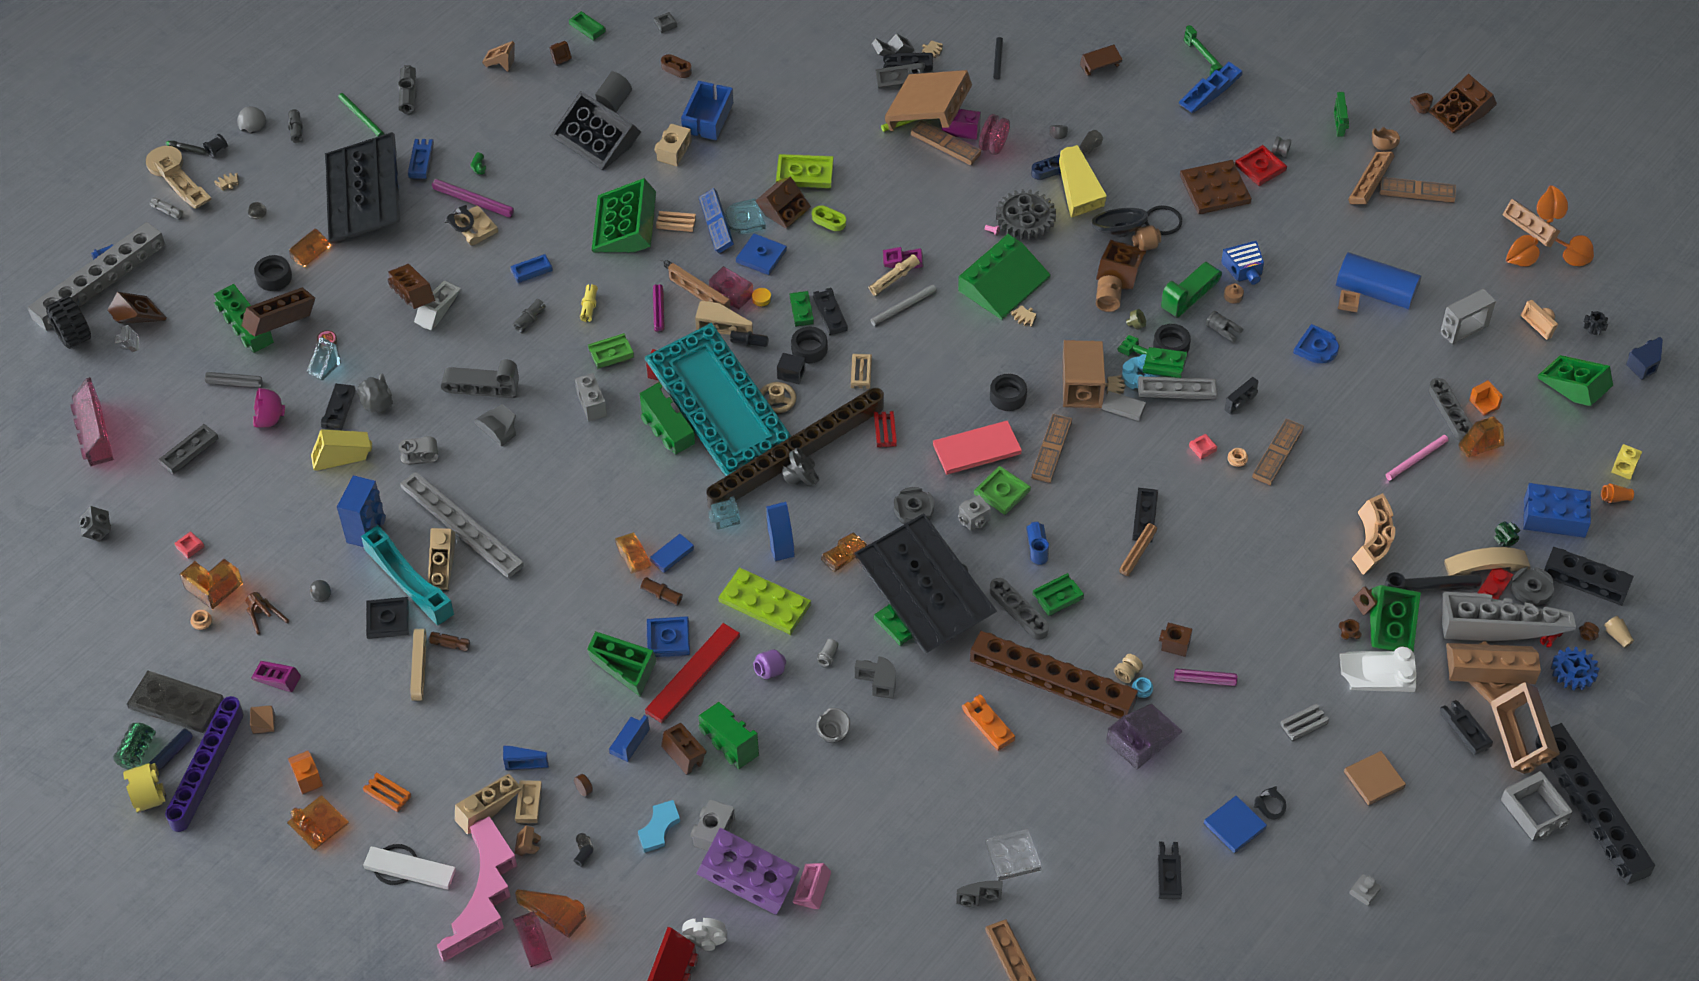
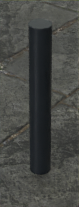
M1002 37L996 38L994 79H1000Z

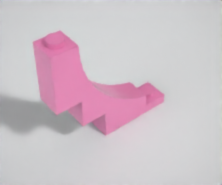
M490 816L476 821L470 827L472 838L480 853L479 878L468 905L451 924L454 935L444 938L437 944L439 954L444 962L504 928L501 916L494 906L511 897L508 885L501 875L517 867L514 853Z

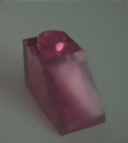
M533 911L514 918L513 922L530 967L552 960L536 913Z

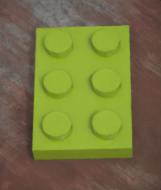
M779 154L776 182L791 176L798 187L831 188L833 156Z

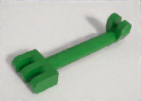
M1187 25L1184 42L1189 47L1194 45L1212 65L1209 75L1215 70L1220 71L1223 66L1196 38L1197 31L1191 25Z
M1128 335L1117 348L1118 352L1130 356L1132 352L1147 355L1148 349L1139 346L1138 338Z

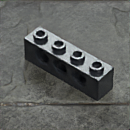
M1554 546L1544 571L1551 575L1553 581L1623 606L1634 577L1624 571L1611 568L1605 564Z

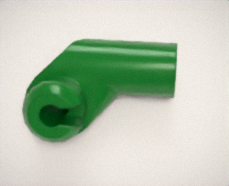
M480 152L475 154L470 164V167L477 175H483L486 171V165H482L484 155Z

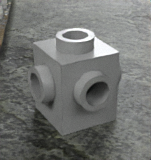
M978 495L971 500L964 501L959 506V521L963 526L966 525L970 531L981 528L991 520V508Z

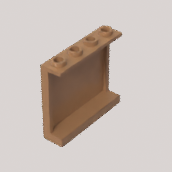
M968 71L909 74L885 115V121L890 131L894 130L898 121L939 118L943 128L950 127L972 87Z

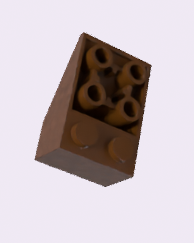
M1467 74L1429 110V113L1452 133H1455L1484 117L1497 105V102L1489 90L1470 74Z

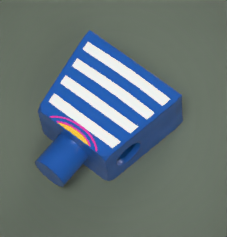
M1257 241L1223 249L1221 262L1236 281L1249 280L1252 285L1260 282L1264 261Z

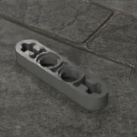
M1442 378L1432 379L1428 391L1457 440L1462 442L1469 441L1472 438L1474 428L1451 388ZM1442 400H1449L1452 404L1445 405L1442 403ZM1456 414L1460 417V419H1452L1450 415Z
M995 578L991 581V596L1034 639H1044L1049 631L1048 622L1005 579ZM1013 598L1016 599L1018 603L1015 605H1010L1007 603V600ZM1022 612H1028L1031 614V617L1025 619L1022 618L1020 614Z

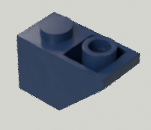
M1661 337L1649 340L1645 345L1632 349L1628 355L1629 358L1626 365L1641 380L1656 373L1662 356L1663 339Z

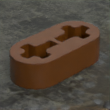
M671 54L664 55L661 58L662 70L680 78H687L692 74L690 62Z

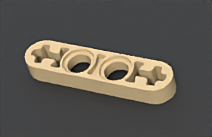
M414 629L410 689L412 701L424 699L426 629Z

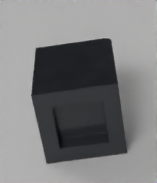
M782 353L777 365V379L800 384L805 372V358Z

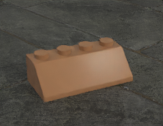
M1446 644L1450 681L1513 684L1527 682L1529 684H1536L1541 671L1539 653L1532 646Z

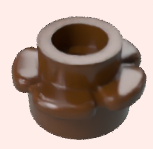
M1585 622L1579 627L1580 636L1584 640L1592 641L1599 637L1598 633L1600 630L1595 624Z

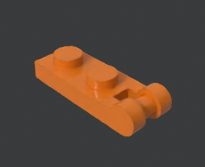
M981 694L974 697V701L966 702L962 705L965 714L997 751L1015 741L1013 732L991 709ZM979 708L981 712L976 713L975 709Z

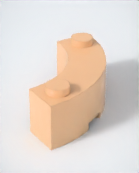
M1383 493L1369 499L1358 511L1365 527L1366 537L1364 545L1352 557V560L1363 575L1372 570L1387 554L1395 537V527L1392 521L1394 515Z

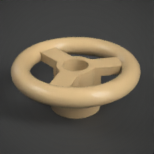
M772 382L760 389L763 396L769 390L767 402L770 406L780 402L787 404L781 408H772L776 414L787 412L796 402V393L788 384ZM784 389L789 392L791 398L785 397Z

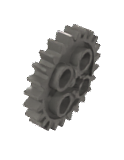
M1022 189L1021 193L1015 190L1014 195L1008 193L1007 198L1002 197V202H998L996 220H998L997 224L1001 225V230L1007 229L1006 234L1013 233L1014 238L1020 235V239L1027 236L1028 240H1030L1033 235L1037 239L1038 234L1044 236L1045 231L1050 232V227H1054L1056 209H1054V203H1051L1050 198L1045 199V194L1039 196V191L1032 194L1031 189L1028 193H1025L1024 189Z

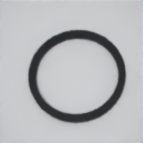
M1155 206L1147 211L1149 216L1155 210L1165 209L1174 212L1178 216V226L1170 231H1160L1161 235L1173 234L1182 225L1181 214L1170 206Z
M393 844L383 848L384 850L405 849L413 857H417L413 849L403 844ZM374 872L376 877L385 884L398 885L408 881L407 879L387 880L381 877L378 872Z

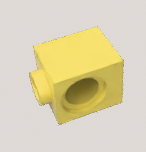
M1623 444L1611 473L1631 480L1642 451Z

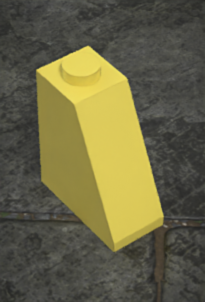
M321 429L311 453L313 469L318 471L366 460L368 452L372 450V441L369 440L368 432Z

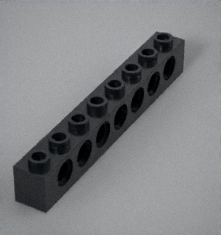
M1562 723L1552 726L1551 729L1560 754L1548 762L1547 765L1558 777L1560 786L1565 788L1569 794L1571 803L1580 811L1582 820L1591 828L1595 840L1600 842L1604 848L1606 857L1615 865L1617 874L1620 878L1624 879L1627 885L1651 876L1655 867L1654 862ZM1539 734L1535 741L1537 749L1543 747Z

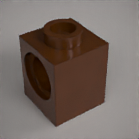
M1168 622L1166 630L1162 629L1159 637V642H1162L1161 651L1186 657L1193 629Z

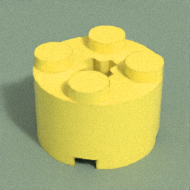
M147 763L123 772L124 780L128 779L129 781L126 788L137 813L163 805V802H166L163 783H158L159 771L156 763Z

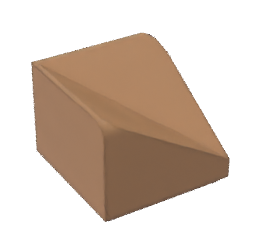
M273 706L251 707L250 727L253 734L275 732V712Z

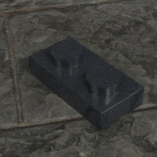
M1251 377L1226 398L1225 411L1231 414L1236 409H1241L1247 400L1253 399L1258 393L1259 381Z

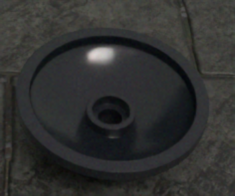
M1139 208L1112 209L1096 215L1092 219V226L1104 234L1125 237L1146 223L1148 213Z

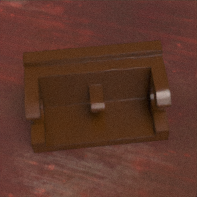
M1110 45L1082 54L1080 66L1086 75L1090 76V72L1111 64H1114L1116 67L1120 66L1119 63L1123 59L1116 46Z
M682 723L663 732L661 747L686 775L692 772L695 763L699 767L703 764L704 755L707 751Z

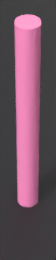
M1446 435L1441 436L1386 473V478L1392 480L1448 442V437Z

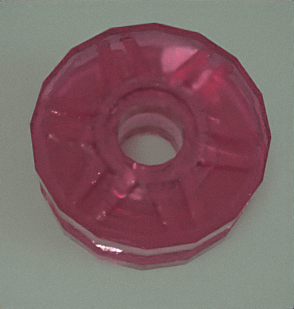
M991 114L988 117L979 138L980 150L987 151L989 149L993 155L1000 153L1009 134V119L1002 118L999 121V116L996 114Z

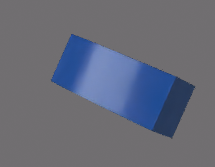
M782 502L766 506L767 529L775 562L795 557L787 503Z

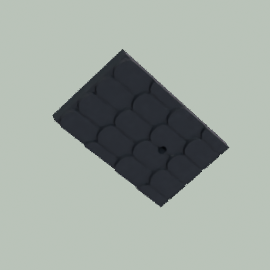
M393 132L325 153L328 242H340L346 238L356 237L363 233L376 231L379 228L392 226L400 222L395 134Z
M924 513L854 553V556L869 578L872 579L880 593L888 601L905 628L908 629L925 654L997 612ZM911 563H914L916 568H912Z

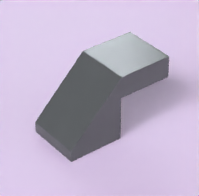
M897 33L888 43L877 38L871 43L877 53L883 57L886 54L912 53L915 50L907 38Z

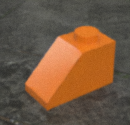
M309 751L288 758L302 794L323 786Z

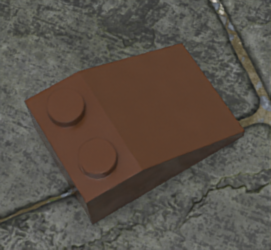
M1110 239L1100 260L1096 280L1103 276H1115L1121 280L1122 289H1133L1146 251H1141L1137 246Z

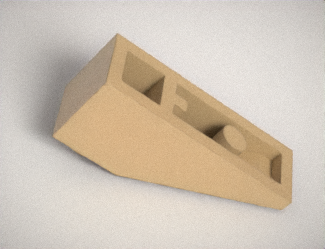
M700 301L695 317L696 330L712 323L720 334L730 335L732 330L747 333L751 331L753 333V323L720 303Z

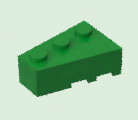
M660 382L639 393L642 421L652 428L656 437H660L663 440V444L668 450L670 449L676 455L695 444L694 431L681 412L676 413L670 405L673 403L670 397L666 399L663 395Z

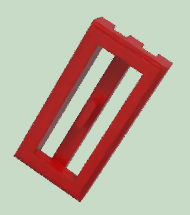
M886 411L882 412V414L874 412L877 448L897 446L894 411H890V414H886ZM887 419H890L892 442H889ZM879 420L883 421L884 442H881Z

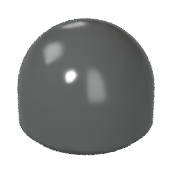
M1066 125L1050 126L1051 137L1063 139L1067 136L1068 127Z
M316 580L310 586L309 592L311 598L315 601H325L331 595L330 586L324 580Z

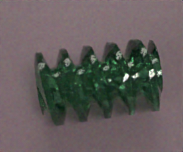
M131 723L124 738L121 740V745L118 746L117 752L113 756L115 763L128 770L135 768V765H140V758L145 756L144 751L148 750V744L153 740L150 736H155L156 731L144 723Z

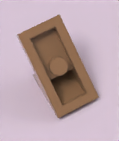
M510 41L489 50L482 63L486 67L500 64L508 72L515 59V43Z

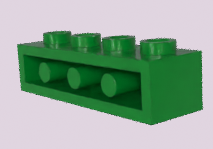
M235 284L214 293L216 300L214 302L215 308L219 313H223L227 324L231 323L236 336H241V341L246 348L249 347L255 353L274 343L271 331L254 337L241 326L246 308L251 305Z

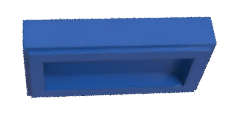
M546 254L510 266L517 283L553 271Z
M679 534L650 556V561L665 573L693 551L694 545Z

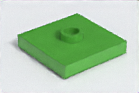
M999 466L974 490V495H980L986 503L1006 515L1031 491V486Z

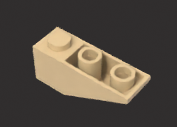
M431 528L428 583L440 588V590H448L455 551L456 532L452 529Z
M508 773L455 804V821L467 835L470 834V827L476 821L489 816L493 818L522 790V787Z

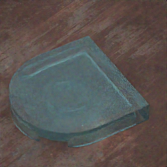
M755 198L734 203L726 209L724 214L730 230L745 234L766 229V224Z

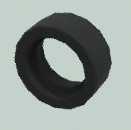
M269 255L263 257L254 267L256 282L264 290H280L286 287L292 279L290 264L282 256ZM272 268L284 270L279 276L274 278L262 276L267 270Z
M1165 324L1156 330L1153 348L1188 353L1191 336L1188 330L1181 325ZM1165 337H1175L1180 339L1183 344L1178 347H1168L1161 340Z
M811 326L796 330L791 339L792 354L804 357L805 363L809 364L822 360L828 351L826 334L823 330ZM809 339L821 344L814 350H804L798 346L800 342Z
M1010 373L999 375L992 380L990 385V401L996 408L1003 411H1014L1025 404L1027 384L1024 379ZM1003 387H1013L1020 394L1013 398H1005L1000 396L997 390Z

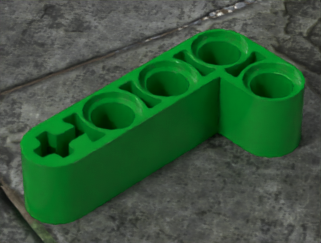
M1204 262L1179 285L1174 281H1170L1163 290L1161 308L1179 318L1219 282L1222 277V271L1208 262Z

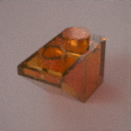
M1494 416L1475 422L1458 444L1459 449L1467 457H1471L1504 446L1503 425Z

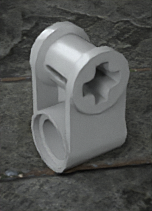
M426 436L423 438L405 439L399 443L400 459L403 464L432 463L438 459L437 440L434 437Z

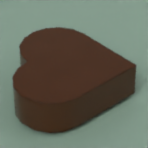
M1422 93L1410 98V103L1417 112L1421 114L1429 112L1433 102L1431 94Z

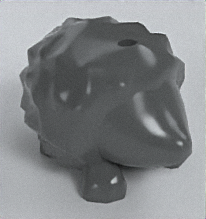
M383 373L379 374L378 379L369 377L359 384L357 394L365 410L371 413H379L392 406V394L386 384Z

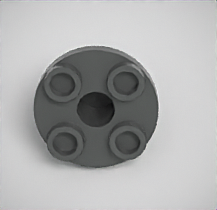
M798 447L791 451L789 454L791 464L787 467L783 466L784 469L782 470L785 481L790 485H798L799 481L802 480L808 486L819 482V477L813 468L815 467L814 460L810 456L806 457Z

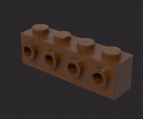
M301 287L246 308L241 326L255 337L311 315L315 297Z

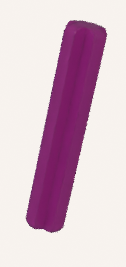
M661 284L653 286L654 330L656 332L664 331V295Z
M1177 668L1174 671V680L1236 686L1237 674Z

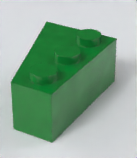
M595 631L587 648L590 659L641 697L657 661L654 651Z
M717 702L698 715V728L704 736L707 735L711 739L713 746L717 750H721L724 753L729 764H734L740 769L759 756L758 733L755 730L749 732L745 728V722L741 720L738 723L733 718L735 717L734 713L720 702Z

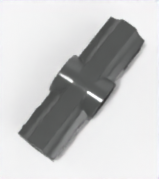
M404 65L400 69V80L398 82V108L404 114H411L415 110V98L417 96L416 68L411 65Z

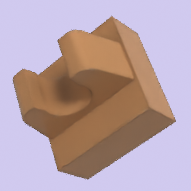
M526 825L517 834L514 854L523 856L525 853L535 854L539 851L540 847L533 845L532 842L538 843L541 840V836L534 833L533 827Z

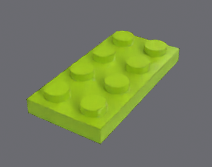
M740 567L718 597L720 603L789 635L792 634L811 606L810 599Z

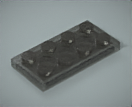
M148 670L127 702L128 709L204 734L224 697L221 694Z

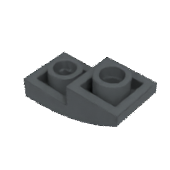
M983 881L963 886L957 889L956 904L971 907L973 905L979 906V898H985L986 900L1002 899L1003 881Z

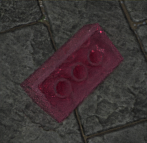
M89 377L72 395L74 404H70L73 416H77L74 419L76 430H80V433H77L80 445L83 444L84 447L80 448L83 460L87 459L89 465L94 466L112 461L114 458L100 400L92 379Z

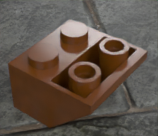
M791 176L779 180L755 200L766 217L784 228L790 226L811 207Z

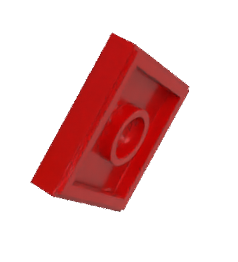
M1264 145L1235 161V166L1258 186L1263 185L1287 170V165Z

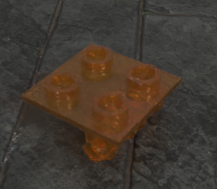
M322 795L303 810L297 807L293 808L290 812L292 815L291 819L287 822L313 850H316L349 823Z

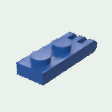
M419 139L414 140L408 168V178L427 179L434 145L433 139H429L428 144H426V139H422L421 144H419Z

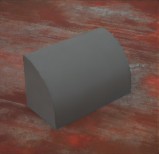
M611 71L596 92V101L616 113L632 91V87L624 76Z

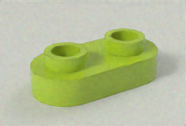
M822 205L813 208L812 220L815 223L833 231H841L846 227V217L844 214Z

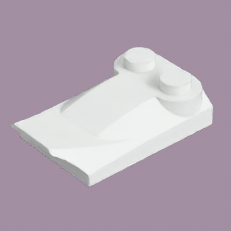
M1399 647L1395 651L1340 653L1341 675L1349 682L1350 690L1415 692L1416 664L1415 656L1411 649Z

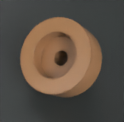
M1236 283L1228 285L1224 291V298L1229 303H1239L1243 299L1244 290Z

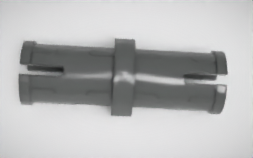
M292 109L288 112V129L291 133V141L299 143L303 139L301 133L303 125L300 121V112L297 109Z
M536 299L528 309H524L522 315L512 324L515 327L514 329L521 333L531 321L534 322L536 316L545 309L546 305L543 304L544 302Z

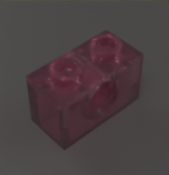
M724 266L709 279V286L730 299V306L738 310L752 298L753 283Z

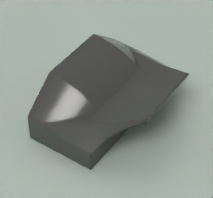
M503 404L475 419V425L500 446H503L516 436L514 428L516 415Z

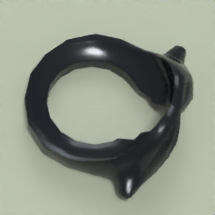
M467 205L458 207L452 214H449L445 223H449L457 232H467L473 227L474 217L467 210ZM459 213L467 215L470 219V224L467 227H459L455 222L454 215Z
M1277 786L1262 791L1260 796L1255 798L1253 807L1258 808L1268 819L1274 820L1284 815L1287 806L1286 800L1277 791ZM1266 795L1277 798L1282 804L1281 812L1278 814L1269 812L1262 797Z

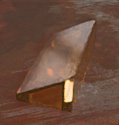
M315 228L289 249L290 257L305 267L329 248L331 243Z

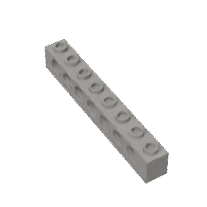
M148 222L141 225L28 306L32 320L46 331L53 326L46 313L47 305L65 296H70L78 307H81L165 246L162 233Z

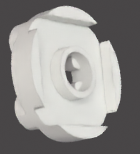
M695 918L683 924L682 935L693 942L695 946H700L705 951H712L715 949V946L727 940V929H725V924L719 920L703 918V922H696Z

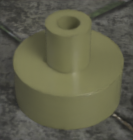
M1136 309L1130 312V318L1126 320V323L1129 327L1133 325L1138 330L1146 326V318L1140 309Z

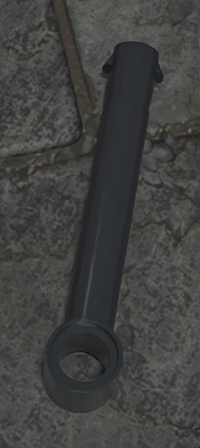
M1392 572L1388 574L1384 586L1410 591L1473 586L1476 588L1481 586L1482 579L1480 574L1473 572L1467 575L1405 579L1398 572Z

